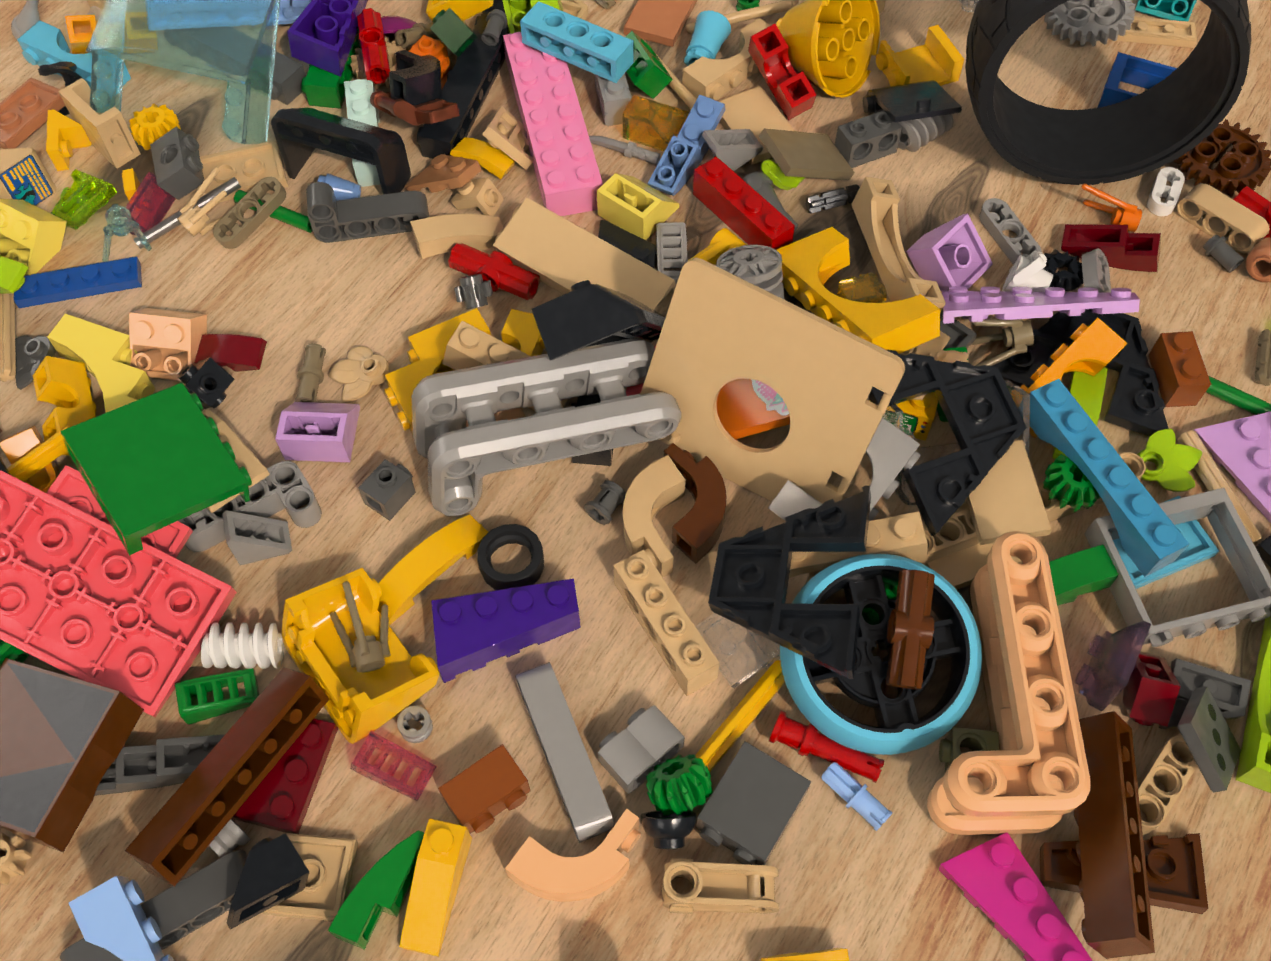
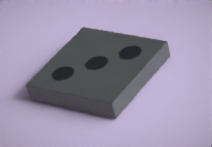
M1208 686L1194 689L1177 727L1210 790L1214 793L1227 790L1241 749Z

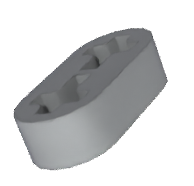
M1097 248L1083 254L1082 272L1084 287L1096 288L1098 292L1111 293L1109 265L1102 250Z

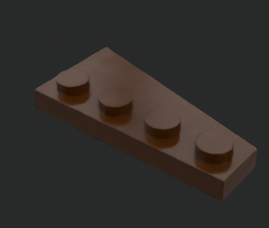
M1200 833L1186 834L1180 838H1168V835L1151 836L1150 839L1143 840L1150 905L1197 914L1206 912L1208 910ZM1079 840L1044 842L1040 847V882L1044 887L1079 893V881L1082 879L1081 863L1076 852V844Z

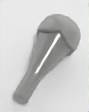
M26 0V4L21 12L13 19L11 30L16 40L38 21H41L38 11L39 0Z

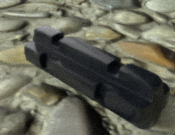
M854 184L847 186L846 190L839 188L820 193L821 196L818 194L808 196L805 203L806 208L812 214L820 212L821 208L828 210L846 205L847 201L851 204L860 187Z

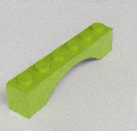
M1271 616L1266 618L1236 774L1237 781L1271 793Z

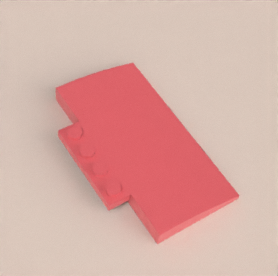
M65 465L52 486L45 493L0 470V639L80 680L120 691L143 708V712L156 717L175 690V683L181 681L201 651L203 638L206 633H209L212 623L220 621L237 592L232 586L176 559L193 532L189 526L176 521L141 537L143 550L129 556L79 471Z

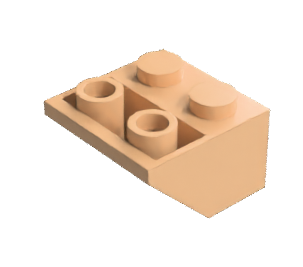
M152 308L130 312L129 340L130 349H132L130 366L145 371L148 377L181 381L178 378L179 375L190 364L196 365L194 362L201 337L207 334V314Z

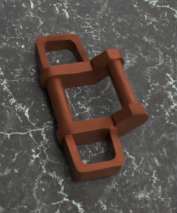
M377 91L370 96L372 106L414 126L433 124L460 116L457 103L447 102L442 99L414 106L402 99H391L390 91L386 93Z

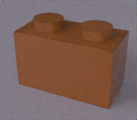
M1193 331L1161 333L1148 357L1151 367L1154 368L1165 407L1196 406L1210 387L1211 382Z
M503 744L438 788L443 800L461 826L467 827L470 834L474 831L475 833H480L494 823L496 815L506 808L510 811L520 806L527 799L526 794L531 791L527 778Z

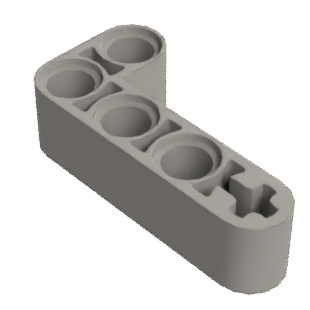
M282 461L267 468L270 475L249 488L250 501L245 502L241 495H239L213 513L205 508L179 520V522L193 530L185 543L186 547L193 552H202L226 540L223 513L226 510L268 518L286 509L292 521L301 528H308L318 523L322 511L313 490L299 467L294 462ZM308 504L306 507L298 509L302 505Z

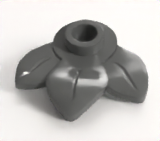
M26 335L15 339V378L17 388L21 390L33 382V374L45 356H55L56 350L47 337L37 336L32 338Z

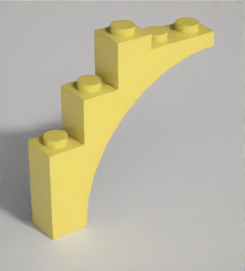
M64 314L47 336L60 356L71 361L85 363L86 371L97 379L103 392L105 413L152 395L155 391V387L146 372L130 366L132 349H130L129 335Z

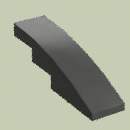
M224 735L156 739V745L123 747L117 759L102 777L94 796L182 784Z

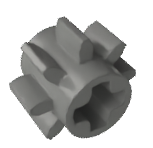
M482 274L459 278L461 286L454 288L457 303L464 301L466 309L488 305L487 297L493 295L490 280L483 281Z

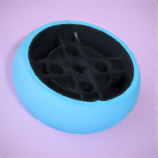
M858 555L841 560L820 571L802 587L792 604H823L831 595L843 588L847 604H858L860 617L854 679H848L780 645V661L784 680L793 701L801 713L817 730L828 738L845 747L864 753L878 755L907 753L925 747L944 736L958 723L969 708L976 694L982 671V644L979 630L969 606L960 593L933 569L920 562L898 555ZM902 569L926 571L935 575L931 610L940 621L934 622L932 643L929 649H926L922 689L897 687V697L890 699L882 693L881 683L887 678L891 643H888L887 627L890 614L895 609L896 600L887 599L883 583L898 586V577ZM871 608L875 610L879 615V624H868L862 616L863 609ZM876 644H878L880 650H887L888 652L883 661H881L880 656H873L872 651L877 647ZM951 657L950 679L943 696L931 711L918 718L914 698L928 685L934 672L936 660ZM834 681L838 688L849 698L862 705L874 708L878 727L862 724L842 714L826 700L818 689L817 684Z

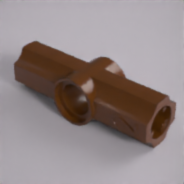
M902 569L898 577L895 609L890 614L887 627L888 643H891L886 684L919 690L922 689L926 649H929L934 634V618L930 615L935 575L926 571Z

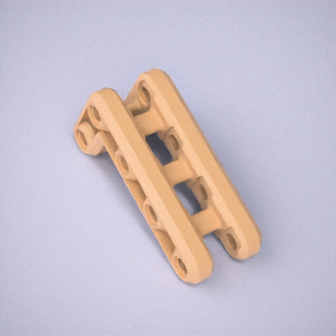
M1012 531L1004 533L996 539L988 553L987 564L978 570L970 587L973 615L982 644V672L991 730L999 732V750L962 753L952 761L944 776L936 781L928 794L927 808L931 819L939 828L957 835L1026 834L1048 831L1062 819L1064 814L1072 812L1081 805L1090 792L1089 769L1048 555L1044 546L1036 537L1026 532ZM1011 556L1019 558L1023 564L1015 562Z

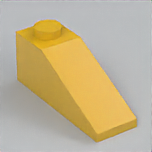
M429 818L416 860L399 945L400 948L439 957L472 842V837L467 827Z

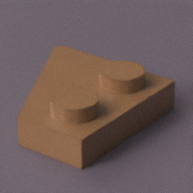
M441 154L431 160V164L404 187L407 191H420L422 188L428 187L431 193L445 189L461 188L481 172L482 169L477 160Z

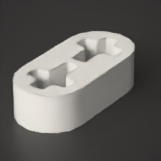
M1165 167L1159 171L1147 201V208L1151 213L1157 216H1168L1172 213L1179 200L1185 177L1180 170L1173 167ZM1170 181L1171 186L1166 185V182ZM1160 197L1166 198L1164 203L1161 202Z

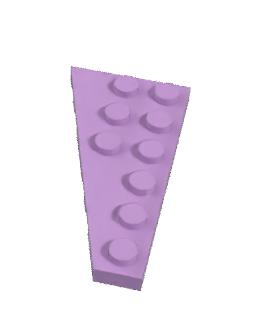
M952 286L949 287V291H942L946 302L942 309L943 324L954 323V317L962 316L965 319H969L970 322H982L983 319L988 318V315L995 314V318L1000 320L1053 317V311L1066 313L1068 316H1081L1085 309H1092V312L1097 314L1139 312L1140 299L1135 293H1131V289L1112 288L1110 293L1098 292V289L1090 287L1078 288V292H1065V289L1060 287L1045 288V292H1032V288L1014 287L1012 292L1000 291V288L991 286L981 287L980 291H968L967 287Z
M1271 412L1194 429L1203 444L1213 454V460L1219 466L1223 465L1235 478L1237 487L1271 523Z

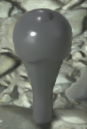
M757 171L746 175L743 180L795 225L794 231H796L798 224L784 210L771 186L773 181L763 172Z

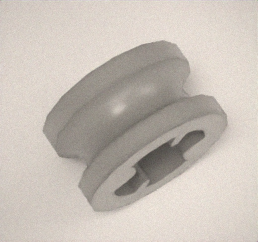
M414 705L405 708L397 719V727L402 737L411 743H420L426 740L433 729L430 715L421 706ZM412 718L416 721L421 718L424 719L420 721L422 728L418 731L415 728L407 731L406 729L410 728L408 721Z

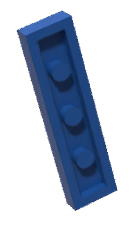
M131 257L24 276L25 282L22 287L14 292V302L18 308H25L142 287L141 263L138 257Z

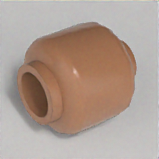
M1271 238L1259 241L1251 249L1245 261L1248 274L1260 282H1271Z

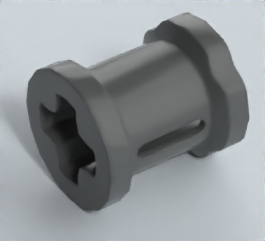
M605 480L601 484V491L593 501L585 504L584 509L594 521L602 525L609 524L612 520V513L620 504L624 503L626 492L618 484Z

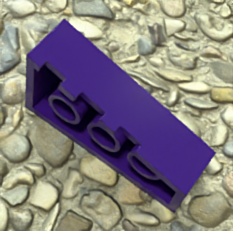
M574 578L431 601L437 665L443 683L456 679V675L470 669L475 671L486 666V663L505 655L508 658L518 654L520 649L537 643L540 645L581 628Z

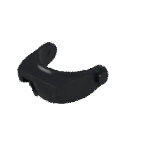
M66 61L41 65L38 69L41 76L60 73L65 81V87L82 78L75 71L77 69L76 64ZM66 106L58 111L63 115L70 114Z

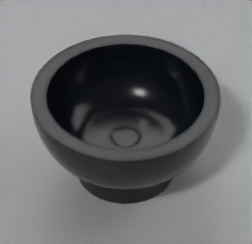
M651 811L640 815L643 829L650 837L654 838V847L659 849L684 847L685 837L692 832L696 823V813L692 811H684L680 816H677L675 812L664 816L662 811Z

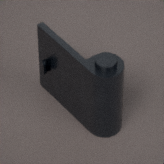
M934 80L871 89L863 97V110L865 113L871 115L884 110L894 122L961 113L962 106Z

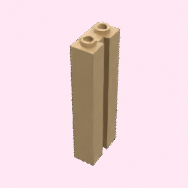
M527 197L514 210L512 219L497 234L495 243L492 245L496 251L510 258L513 265L539 275L541 282L563 295L571 292V286L589 280L591 284H599L626 294L662 314L663 311L666 312L668 310L676 287L674 279Z

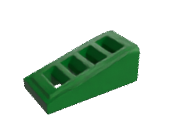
M253 668L175 683L179 714L188 725L250 707L259 696L256 673ZM244 682L246 696L239 697L237 683ZM228 686L230 699L224 700L222 688ZM213 691L214 702H208L207 692ZM193 696H197L198 705H193Z

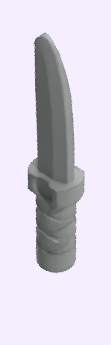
M589 136L591 143L622 152L628 158L635 157L658 165L661 159L660 153L637 147L636 143L630 141L625 143L603 136Z

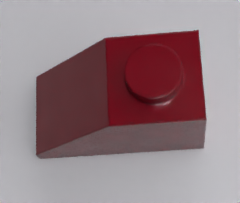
M1128 649L1122 701L1128 716L1141 725L1153 726L1155 723L1168 726L1181 687L1165 658Z

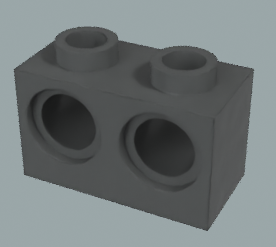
M883 110L838 126L835 146L851 168L896 153L902 126L899 122H894Z

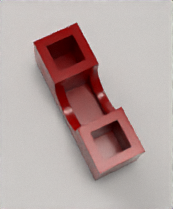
M773 24L750 37L748 52L789 121L811 109L817 95L804 72L802 71L797 74L792 67L788 57L789 46L776 24Z

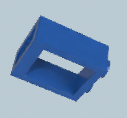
M1118 52L1097 108L1116 104L1139 95L1119 89L1120 81L1150 89L1168 77L1177 68Z

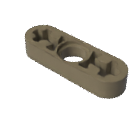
M274 177L261 179L215 225L213 230L214 237L223 247L234 249L240 246L284 202L286 190L279 180ZM270 189H271L272 191H275L274 194H272V195L269 194V193H267V192H268ZM259 199L264 202L262 206L258 202ZM256 207L257 212L253 217L248 219L243 217L244 212L248 208ZM238 220L243 224L241 227L236 223ZM227 231L233 232L230 237L225 235Z

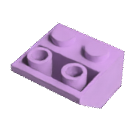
M294 402L282 410L275 440L284 459L350 462L360 411L359 404Z

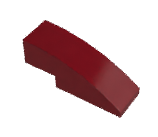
M1065 224L1061 250L1064 252L1068 250L1069 254L1079 256L1082 259L1083 254L1099 248L1106 256L1109 267L1132 271L1157 272L1161 233H1128V225Z

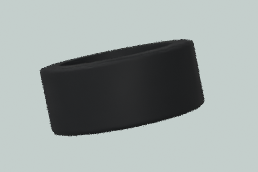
M518 524L501 525L490 530L482 538L477 549L480 572L485 582L494 590L534 585L540 579L544 569L543 547L538 536L528 527ZM517 543L529 549L531 562L524 570L518 573L503 574L495 571L491 564L492 554L499 547L506 544Z

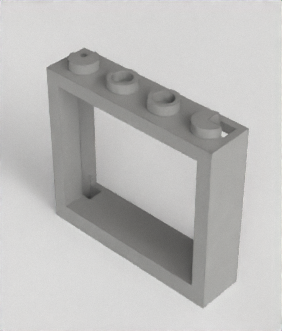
M1225 488L1158 503V505L1174 525L1205 517L1208 518L1250 600L1249 602L1153 626L1113 540L1119 539V535L1111 515L1096 518L1084 533L1091 548L1104 544L1119 574L1109 588L1136 646L1151 643L1152 647H1159L1173 641V637L1184 635L1185 639H1190L1204 634L1208 628L1217 626L1218 630L1221 631L1238 625L1240 620L1250 618L1251 622H1257L1271 616V576Z

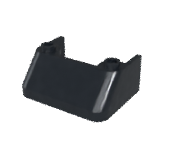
M314 108L280 109L271 120L277 144L288 176L291 179L296 178L315 148L376 165L383 194L402 192L411 177L405 144L401 136L395 131L354 121Z
M589 280L576 283L571 286V292L531 309L550 360H555L583 347L638 338L651 343L659 339L666 318L626 294L599 284H591Z

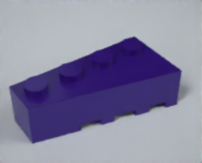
M312 0L287 31L291 57L341 77L358 30L357 16L361 14L362 9H365L368 0Z

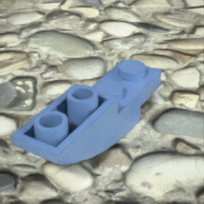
M699 94L677 137L673 135L648 181L649 186L672 196H675L682 189L709 149L702 134L704 130L716 129L726 110L724 103Z

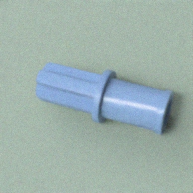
M832 763L823 772L822 780L847 802L845 807L849 808L851 806L874 827L875 831L892 815V811L888 810L866 790L868 787L866 784L862 786L838 763Z

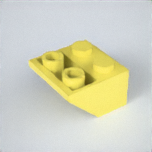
M615 173L597 190L598 215L644 240H647L656 231L657 223H664L679 208L678 202L633 176Z
M0 199V256L23 263L29 267L24 276L36 274L61 250L67 221L24 200Z

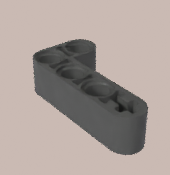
M315 182L306 189L308 218L314 236L317 240L324 243L411 232L410 221L429 217L427 197L420 191H405L337 201L333 188L327 183Z

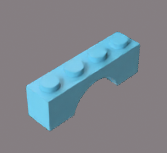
M38 21L17 39L23 50L24 58L32 65H50L66 61L76 64L77 69L75 71L87 81L93 93H99L110 98L131 79L122 57L103 48L85 54H71L61 30L43 21Z

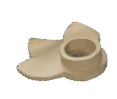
M358 346L349 350L348 359L341 360L332 367L329 377L335 382L345 384L342 400L350 402L367 395L372 385L383 383L386 380L385 375L389 373V364L383 356L374 354L370 348Z

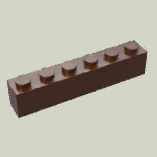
M283 667L126 848L125 852L147 872L175 887L329 701L328 696L310 675Z
M1115 711L1079 719L1090 775V792L1086 800L1074 809L1075 821L1079 827V842L1076 844V852L1082 870V879L1079 881V893L1084 902L1085 919L1081 922L1082 934L1087 944L1106 959L1155 953L1132 728Z

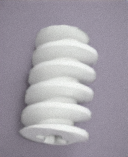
M214 622L209 633H206L201 645V663L205 668H210L213 664L217 668H224L228 664L231 668L237 669L243 664L245 668L252 669L258 664L260 668L266 669L272 663L274 668L279 669L284 658V642L281 633H278L276 623L270 624L268 633H264L261 623L255 624L253 633L249 632L247 623H242L239 632L235 633L234 624L228 622L224 633H221L218 622Z

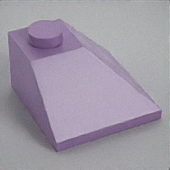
M968 213L924 234L906 251L919 277L924 280L936 281L940 291H949V287L963 286L969 289L993 265Z

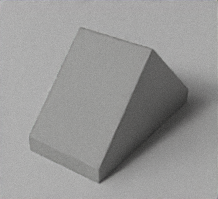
M750 129L704 130L702 134L713 156H717L733 171L763 150V146Z
M228 510L223 513L226 543L240 566L289 554L292 551L287 521Z

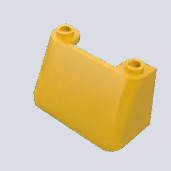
M363 567L286 599L281 630L283 642L289 655L301 673L310 675L328 696L329 701L324 707L343 736L351 744L368 737L435 687L439 677V669L436 662L431 657H426L422 653L411 657L389 625L388 646L391 655L384 658L385 665L380 669L364 673L357 672L356 667H351L349 655L334 627L330 614L331 612L337 613L354 646V641L357 637L343 589V583L348 581L354 595L365 636H375L376 641L380 642L381 613L378 611L379 598L382 595L381 588L374 578L368 576Z

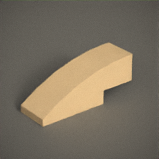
M447 214L410 221L413 236L422 259L448 251L451 254V250L456 243H463L477 250L493 247L492 245L495 243L497 234L504 229L499 217L482 214Z

